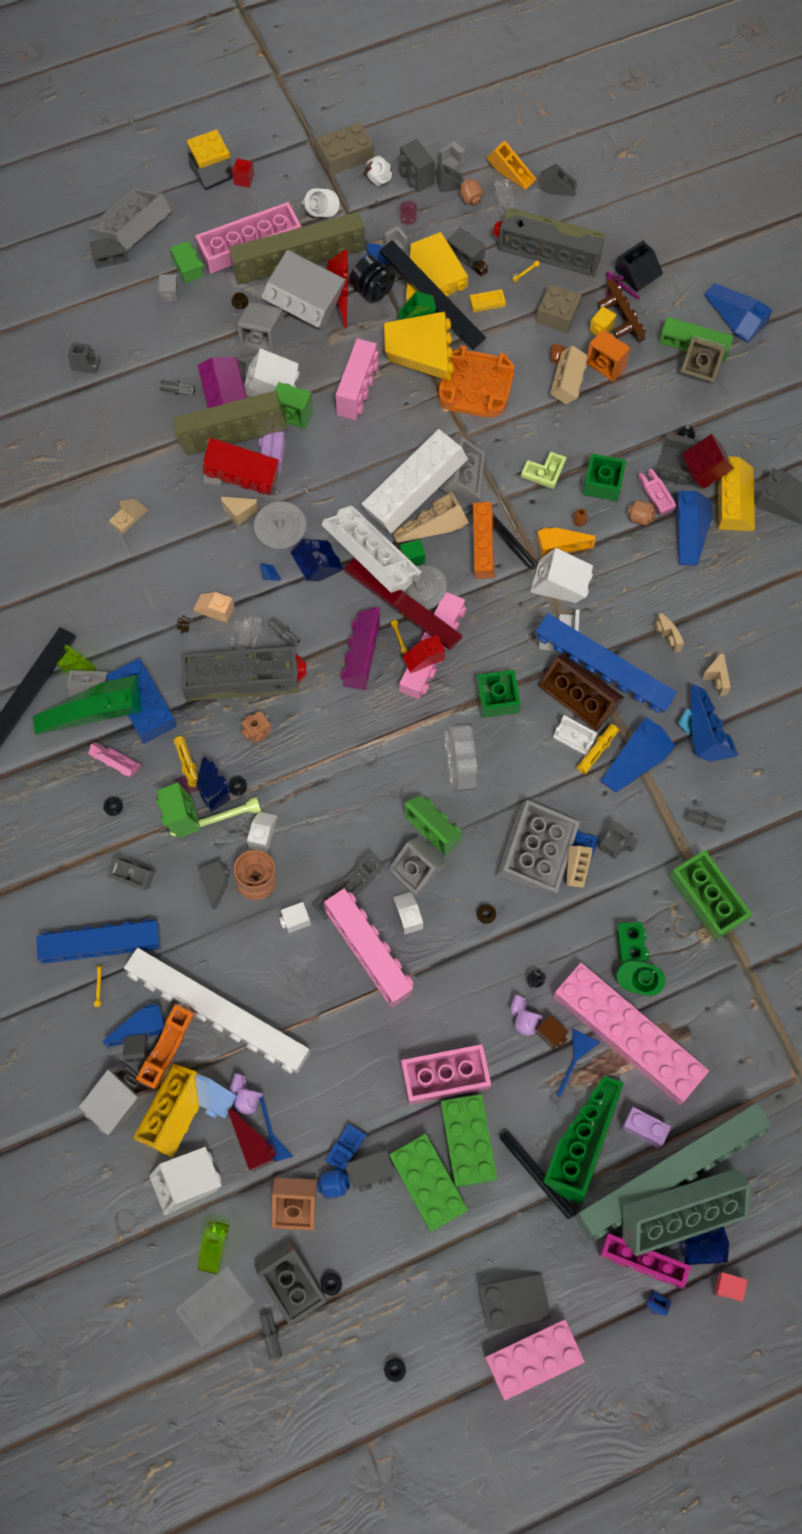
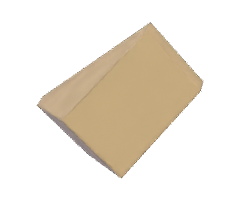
M221 496L223 510L238 526L258 512L257 499Z

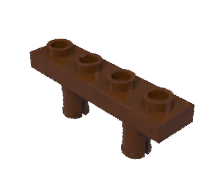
M613 278L609 279L606 283L610 296L597 302L599 309L602 306L608 309L616 305L626 320V323L613 329L616 338L619 339L631 332L639 343L643 342L646 333L644 325L642 323L639 324L637 321V313L634 309H630V302L626 296L623 297L620 284L618 282L615 283Z

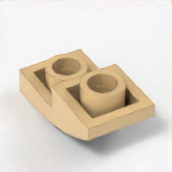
M663 613L658 614L655 621L656 631L660 633L661 638L667 637L668 644L673 648L674 653L680 652L684 641L679 631Z

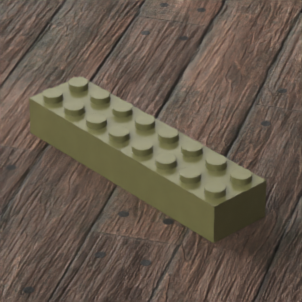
M359 212L229 247L232 271L237 284H245L271 276L287 250L315 264L328 261L343 250H348V254L365 250V227Z

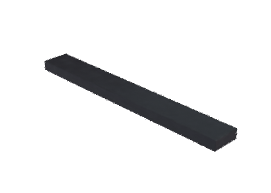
M393 240L380 249L379 253L416 291L434 297L436 312H445L446 317L450 318L451 328L472 350L476 349L486 340L481 331Z
M61 627L58 628L1 710L0 748L76 639L74 634Z

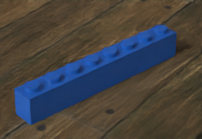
M549 613L546 614L534 634L541 643H549L556 652L560 654L564 652L569 655V659L576 664L580 662L585 665V669L590 673L594 674L596 672L601 675V679L609 684L613 682L618 685L617 689L621 692L631 693L634 695L633 699L640 703L646 702L650 705L649 708L656 713L665 712L677 693L672 688Z

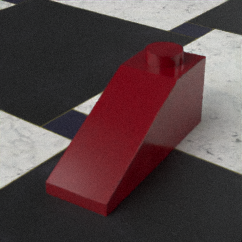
M233 1109L227 1110L248 1169L254 1172L275 1163L277 1152L273 1143L270 1144L237 1111Z

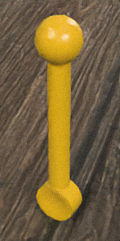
M538 260L534 261L533 265L519 275H515L512 280L517 282L520 277L534 267H539L540 262Z
M392 620L391 627L396 632L401 647L400 652L406 654L408 650L404 647L397 627L398 621Z
M97 966L95 1007H100L102 1004L100 1000L102 966Z

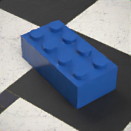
M138 658L107 674L106 677L108 681L134 675L138 676L141 712L127 716L142 743L145 744L176 728L177 725L141 659Z

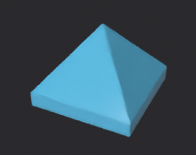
M686 709L678 720L679 725L687 735H690L692 732V712L689 709Z

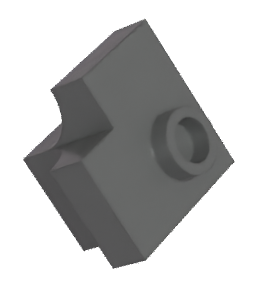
M72 342L68 353L71 370L97 373L100 356L94 354L89 344Z
M614 821L602 840L599 850L616 859L622 851L632 853L638 840L630 835L631 831Z

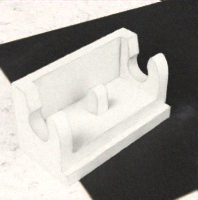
M564 715L559 727L555 730L553 738L586 756L595 743L598 733Z

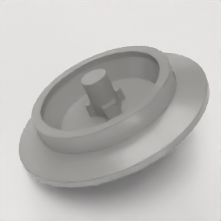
M283 501L273 502L264 506L257 513L254 520V531L258 540L265 546L272 549H287L296 545L303 538L306 531V519L303 512L297 506Z
M427 565L416 566L422 571L421 575L415 576L414 582L404 592L430 610L437 606L445 596L447 581L444 574L435 567Z

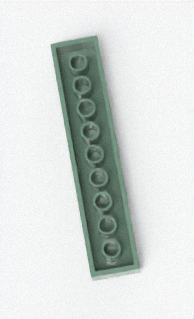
M756 1103L581 1211L575 1216V1219L588 1240L592 1237L597 1240L608 1233L607 1228L609 1226L615 1229L623 1224V1205L680 1187L678 1184L680 1182L684 1185L698 1177L696 1172L700 1171L703 1174L716 1165L715 1160L720 1163L733 1155V1149L738 1152L751 1144L749 1139H752L754 1142L767 1134L768 1130L766 1128L772 1124L759 1104Z

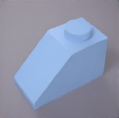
M197 1074L195 1080L199 1106L206 1109L205 1114L216 1119L217 1116L226 1118L227 1110H230L236 1095L210 1078Z

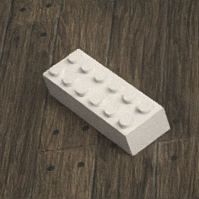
M438 429L361 504L368 515L391 534L468 458L460 445Z

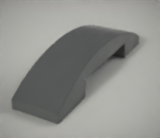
M372 852L357 864L358 867L329 893L326 892L313 904L314 908L325 920L329 916L324 911V901L344 888L347 893L351 892L356 897L384 868Z

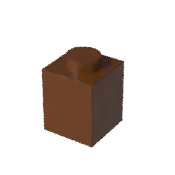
M550 1015L536 1029L535 1033L551 1049H554L556 1046L560 1048L568 1040L566 1036L569 1031Z

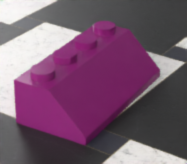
M211 357L197 365L208 408L247 398L236 357Z
M379 607L358 612L357 619H353L352 630H354V633L350 635L348 646H351L350 652H346L345 663L347 665L346 669L343 668L341 673L344 687L361 690L367 689L380 628Z

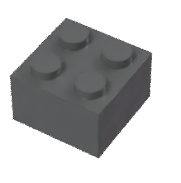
M418 139L401 146L399 171L408 180L409 185L417 193L434 185L435 160Z

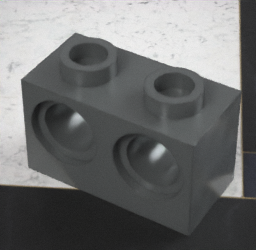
M117 857L113 859L107 877L141 890H147L151 885L155 870Z

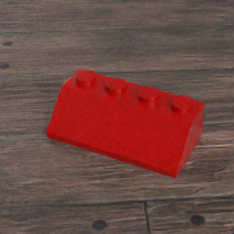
M210 438L203 462V474L210 478L221 479L228 484L233 483L244 489L255 490L260 494L271 496L278 476L279 459Z

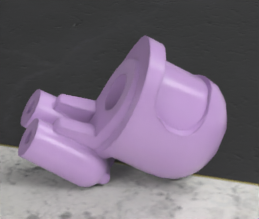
M515 995L510 1007L511 1013L514 1016L517 1015L515 1028L522 1035H533L536 1032L539 1019L542 1020L543 1016L526 1010V998Z
M234 1073L230 1090L233 1094H237L235 1108L242 1114H253L257 1110L259 1097H263V1093L246 1089V1077Z

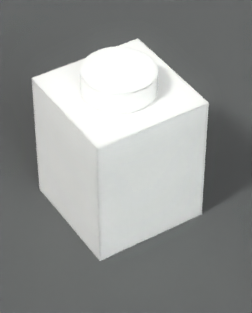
M303 902L281 910L282 917H279L282 928H287L288 933L311 925Z

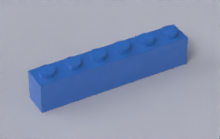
M146 919L142 923L135 924L134 922H124L119 926L106 924L102 928L95 929L94 927H84L79 931L66 929L62 933L55 934L54 932H44L42 935L36 936L37 959L41 964L134 953L137 948L142 951L161 949L160 926L153 919Z

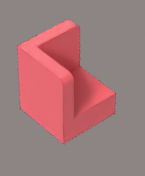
M723 1272L718 1273L714 1295L741 1302L744 1300L748 1280Z

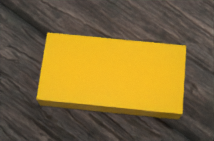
M502 289L469 295L473 312L506 307V300Z

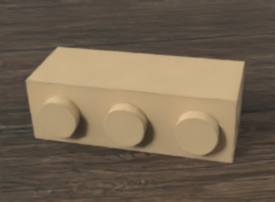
M573 345L561 352L550 395L564 404H568L578 398L580 384L583 381V373L587 366L588 355Z

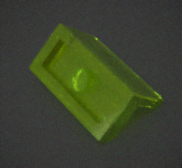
M68 645L64 647L66 654L57 663L61 670L68 675L70 670L96 671L95 666Z

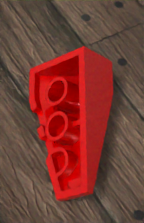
M343 250L328 261V268L325 269L346 279L336 303V309L343 328H347L348 250Z

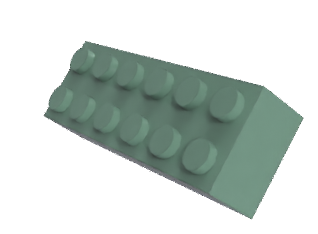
M736 1169L623 1205V1241L635 1256L746 1219L748 1218L750 1183Z

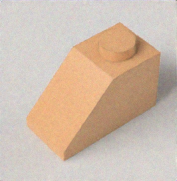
M217 592L201 594L193 611L228 623L234 610L233 598Z

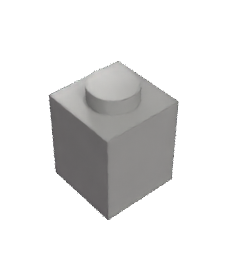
M176 274L159 275L158 292L161 302H178Z

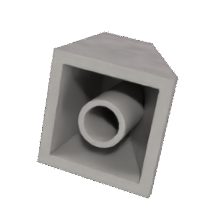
M250 302L237 323L240 346L257 350L261 348L273 353L284 321L283 309Z
M127 1064L108 1069L79 1106L84 1116L98 1125V1129L107 1135L118 1132L155 1092L153 1088L136 1080L138 1074Z

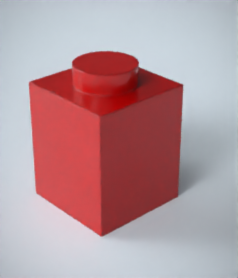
M236 159L232 170L234 185L250 188L254 178L253 161Z

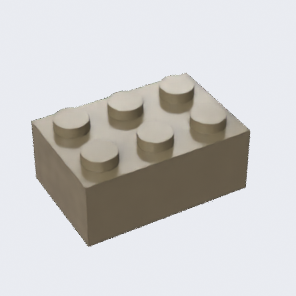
M360 122L315 138L316 153L330 176L366 163L374 157V145Z

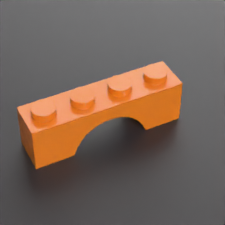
M492 502L473 503L475 575L477 579L495 578Z
M180 1004L174 1005L155 1048L146 1059L136 1080L153 1089L159 1087L197 1014L196 1012Z

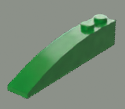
M134 675L99 683L34 715V734L38 735L140 713L141 703L138 676Z
M603 1076L586 1104L583 1105L577 1117L569 1125L568 1130L558 1141L544 1183L562 1197L584 1204L624 1082Z

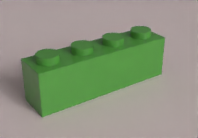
M667 317L659 344L688 352L692 337L696 335L727 345L722 362L726 361L733 335Z

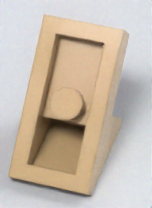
M136 499L120 501L121 510L109 520L110 525L122 534L148 511Z
M720 654L702 678V680L715 679V688L719 690L720 696H726L731 688L724 654Z

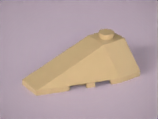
M453 491L432 502L433 506L427 511L424 509L420 511L418 518L408 520L393 531L396 542L448 533L456 529H462L469 522Z

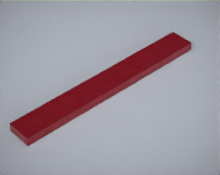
M356 558L344 567L345 573L431 637L438 635L442 645L448 650H451L462 639V634L401 589L391 593Z

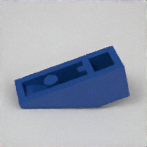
M156 1004L144 1006V1009L137 1011L103 1040L104 1045L107 1048L124 1044L125 1036L145 1034L146 1038L162 1034L165 1027L162 1008Z

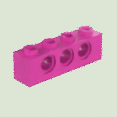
M609 1233L605 1235L599 1257L679 1289L685 1288L691 1268L690 1265L654 1251L635 1256L623 1239Z

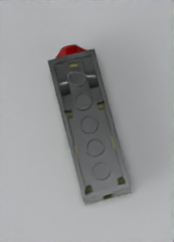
M508 207L504 219L495 223L493 230L494 236L499 238V251L535 261L538 260L542 263L592 277L595 276L602 257L606 235L599 231Z
M295 646L181 654L182 689L186 701L299 693L298 683L307 675L306 661L296 654Z

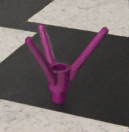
M611 270L606 272L607 280L613 278L615 283L618 282L633 297L640 299V296L619 280L623 279V276L616 275ZM607 290L606 297L610 296V293H609L608 290Z

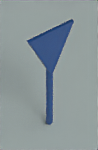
M573 1029L574 1059L560 1086L557 1097L561 1096L577 1060L600 1043Z
M259 1097L269 1132L268 1141L270 1144L273 1143L277 1152L275 1156L276 1162L293 1157L273 1134L264 1097Z

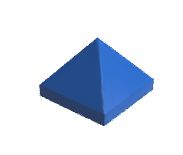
M260 564L263 580H281L274 565Z
M651 1291L647 1306L653 1314L667 1316L671 1301L657 1292Z

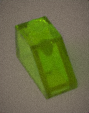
M209 1220L202 1236L197 1270L216 1275L219 1274L228 1241L230 1225Z

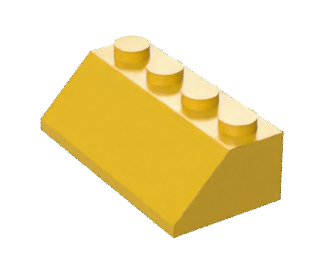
M729 457L734 469L718 479V529L755 531L754 468L740 457Z
M172 1064L132 1139L172 1158L178 1150L183 1136L188 1131L193 1117L199 1110L195 1080L196 1075L199 1073Z

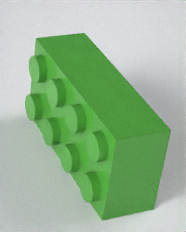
M706 850L675 868L669 876L715 941L747 922L753 915Z
M482 1094L441 1101L440 1106L453 1182L456 1189L496 1182L497 1174Z
M426 1134L389 1154L395 1170L430 1234L467 1213L466 1205Z

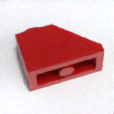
M435 635L416 644L403 656V660L411 674L445 660V649L438 635Z

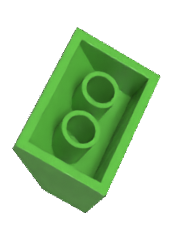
M421 795L405 803L404 817L444 856L462 841L461 830L456 825L452 826L448 822L447 816L434 808L435 806L430 799H425Z

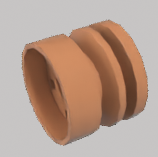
M249 850L237 858L234 864V878L238 892L249 900H262L274 892L276 887V869L271 856L260 850Z

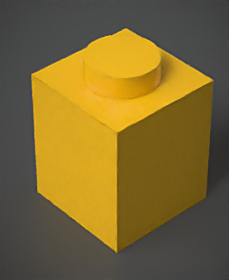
M602 306L591 319L589 331L596 336L602 329L609 333L615 326L617 314Z

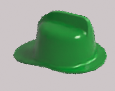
M628 961L621 965L617 971L619 985L629 992L654 996L659 994L665 986L666 978L663 971L652 964Z

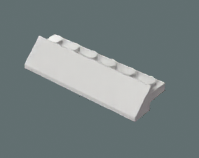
M352 505L339 509L336 516L323 520L322 526L391 593L400 589L404 592L414 582V577L421 575L422 571Z

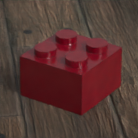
M712 433L681 454L694 480L703 489L734 469L722 444Z

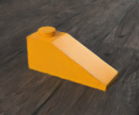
M505 140L486 157L499 173L524 190L536 180V177Z
M556 527L543 528L537 531L536 537L541 558L555 548L566 553L594 548L596 541L594 535Z

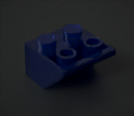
M303 538L290 552L307 581L319 582L344 569L328 540Z
M204 757L201 762L196 785L201 799L210 812H213L230 801L229 793L231 791L224 776L220 777L217 772L218 768L213 761L209 762Z
M724 1226L680 1241L681 1253L684 1263L687 1265L728 1263L729 1240Z

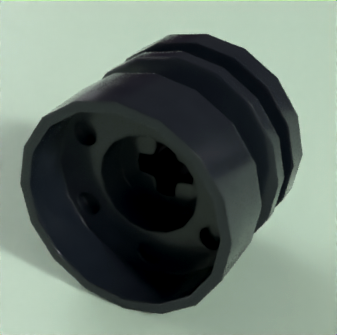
M373 255L362 258L355 265L350 275L351 285L359 292H362L369 301L374 303L380 301L389 293L395 281L394 273L386 266H383Z

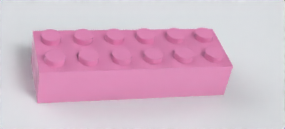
M289 202L195 235L197 249L211 274L231 266L229 247L297 229L302 226Z
M344 888L324 901V911L392 1009L412 995L414 983L408 975L404 976L401 971L402 965L398 959L391 957L389 953L391 950L387 943L380 941L378 937L379 932L373 924L369 925L366 920L368 916L362 908L358 909L355 904L357 901L351 892L347 893Z

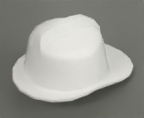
M311 189L307 192L304 201H302L305 210L315 217H332L337 213L340 205L337 194L328 189Z

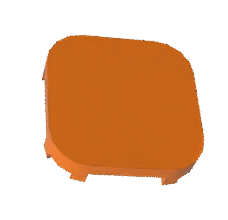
M460 346L459 349L453 350V358H450L454 367V372L451 373L452 380L441 379L439 385V401L441 405L454 412L486 418H494L501 415L507 407L514 376V364L507 358V354L501 352L500 356L474 352L467 350V346Z

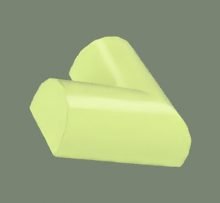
M550 452L545 465L527 460L521 473V478L554 489L567 457Z

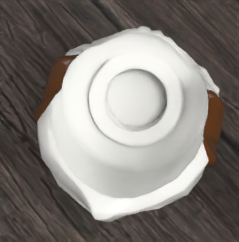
M375 156L367 161V176L377 187L390 181L393 176L392 165L383 157Z

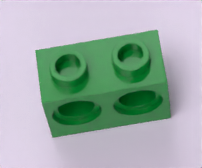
M642 922L618 923L616 936L620 966L628 961L646 963L647 959H649V949L645 947L644 940H647L646 928H643ZM627 932H635L637 938H630ZM634 950L638 952L639 957L633 958L629 951Z

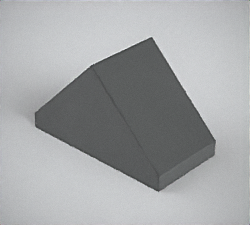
M440 161L437 163V182L440 192L460 189V185L464 182L462 174Z
M145 1034L125 1036L123 1060L128 1063L145 1062L149 1057Z

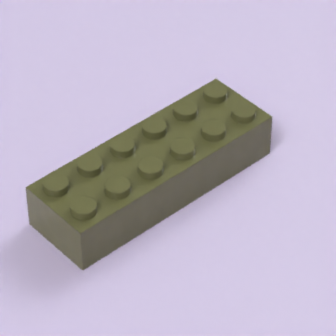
M276 390L173 418L175 435L187 455L206 451L210 438L233 444L288 429L286 412Z

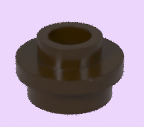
M476 260L474 262L473 269L478 275L483 276L488 273V265L484 261Z
M242 292L235 293L231 300L233 307L236 309H243L249 303L248 297Z
M182 615V618H178L177 629L180 630V634L188 633L190 618H186L185 615Z
M489 904L481 905L477 910V919L483 924L492 923L496 919L495 908ZM488 912L490 916L486 918L483 916V913Z

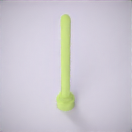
M257 797L249 799L245 805L200 819V827L248 811L254 814L261 812Z

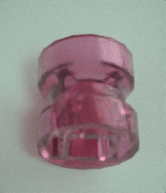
M413 201L403 202L400 206V220L404 225H412L417 220V205Z

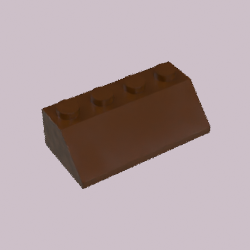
M565 653L556 657L538 687L596 731L609 719L624 699L621 694L596 675L587 671L580 663L572 662L569 659V655Z

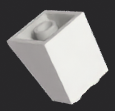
M260 348L248 366L244 383L246 395L256 396L274 391L278 382L296 387L294 383L299 376V371H297L299 364Z
M555 548L538 560L530 592L577 603L588 595V585L593 576V573H591L593 565Z
M206 1147L159 1164L149 1176L164 1216L216 1192L221 1187V1177L215 1171L212 1155L210 1152H207Z

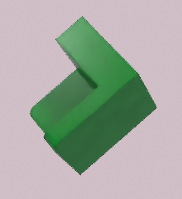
M421 539L400 544L401 552L415 566L425 564L426 554Z

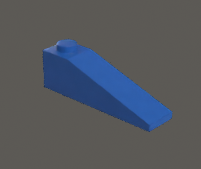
M716 283L704 293L705 298L712 307L722 315V320L729 324L733 334L746 343L768 323L772 313V309L761 301Z
M679 491L675 501L677 505L676 523L679 565H698L713 516L712 501L697 491Z
M695 684L691 685L692 741L695 747V754L709 762L738 756L731 735H726L722 728L724 725L722 719H719L713 712L715 707L706 690Z
M646 717L604 775L601 783L617 793L636 778L663 762L675 747L674 743L661 726Z

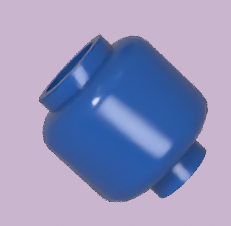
M340 1169L323 1172L320 1180L317 1181L318 1192L322 1193L326 1199L343 1197L350 1188L347 1173H343Z

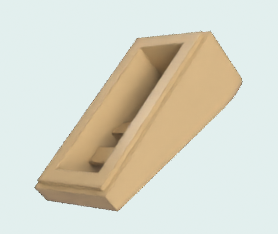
M569 846L567 886L584 888L592 856V848Z

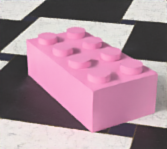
M356 339L336 393L338 416L357 420L359 414L363 413V402L368 399L369 386L373 385L374 372H377L379 369L377 343Z
M483 1044L401 1060L409 1105L489 1090L491 1088Z
M566 1319L484 1357L504 1401L585 1363Z

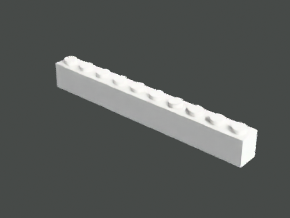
M139 948L135 950L124 967L128 973L127 977L135 982L140 980L145 983L143 986L152 992L157 990L162 993L160 996L169 1002L174 1000L180 1005L196 1012L195 1017L200 1021L205 1022L207 1020L212 1023V1027L221 1033L223 1030L228 1032L232 1040L238 1043L240 1040L247 1044L246 1047L254 1053L260 1051L265 1054L264 1058L273 1064L275 1061L282 1065L281 1068L290 1074L292 1072L298 1074L310 1054L309 1048Z

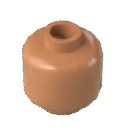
M467 179L460 185L459 193L467 205L473 204L475 206L482 201L481 198L484 191L477 180Z
M637 500L633 505L629 506L628 515L632 523L647 526L650 522L654 521L656 509L652 503Z

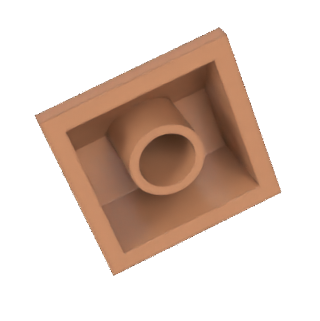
M274 1179L272 1191V1228L314 1230L317 1180Z

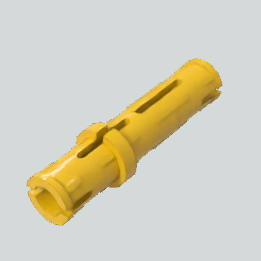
M609 724L604 733L597 737L594 746L577 765L576 768L579 772L586 775L602 752L609 748L610 742L619 733V729L615 725Z
M178 736L173 740L182 764L181 770L186 775L188 785L196 787L200 784V779L196 772L197 766L192 761L185 738Z

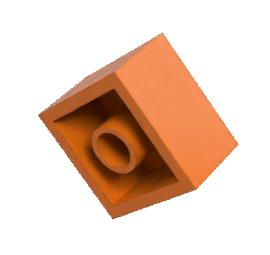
M602 329L590 342L586 363L614 382L626 369L631 348L626 343L615 338L611 333H607Z

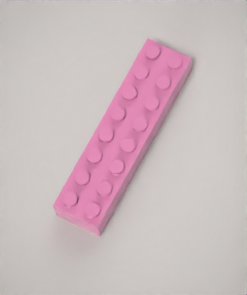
M580 963L554 993L553 998L679 1106L709 1072L705 1066L584 964Z

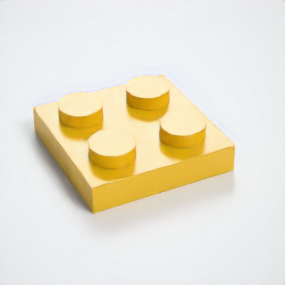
M218 130L187 140V145L199 168L230 158V153Z

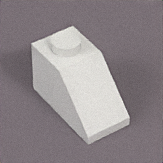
M264 812L257 813L247 838L250 849L268 852L277 815Z
M412 892L392 897L404 935L422 930L423 920Z

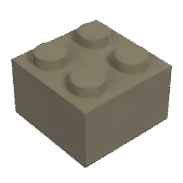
M550 284L538 308L536 323L568 334L580 308L582 295Z
M694 335L681 372L715 382L727 345Z

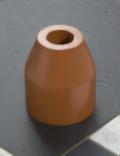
M560 344L552 345L550 352L552 363H559L561 352L565 350L564 346Z
M580 508L574 512L572 520L574 525L582 527L586 524L588 514L585 509Z

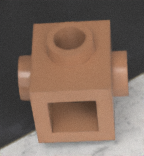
M261 711L254 715H248L241 722L243 728L241 733L246 740L250 739L253 744L263 741L267 735L272 733L271 725Z

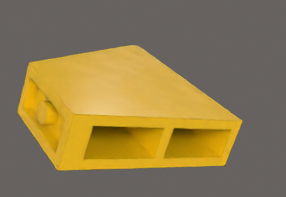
M442 232L411 243V260L446 296L468 287V275ZM408 282L406 302L416 292Z
M445 312L384 323L385 352L389 362L448 381L452 380L451 373L454 372V367L450 361V358H453L452 348L449 345L452 343L451 333H449V329H451L450 318L446 317Z

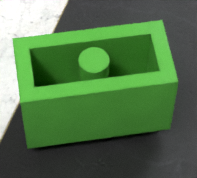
M189 241L170 248L172 260L185 284L203 277V262L201 259L198 260L195 247H191Z

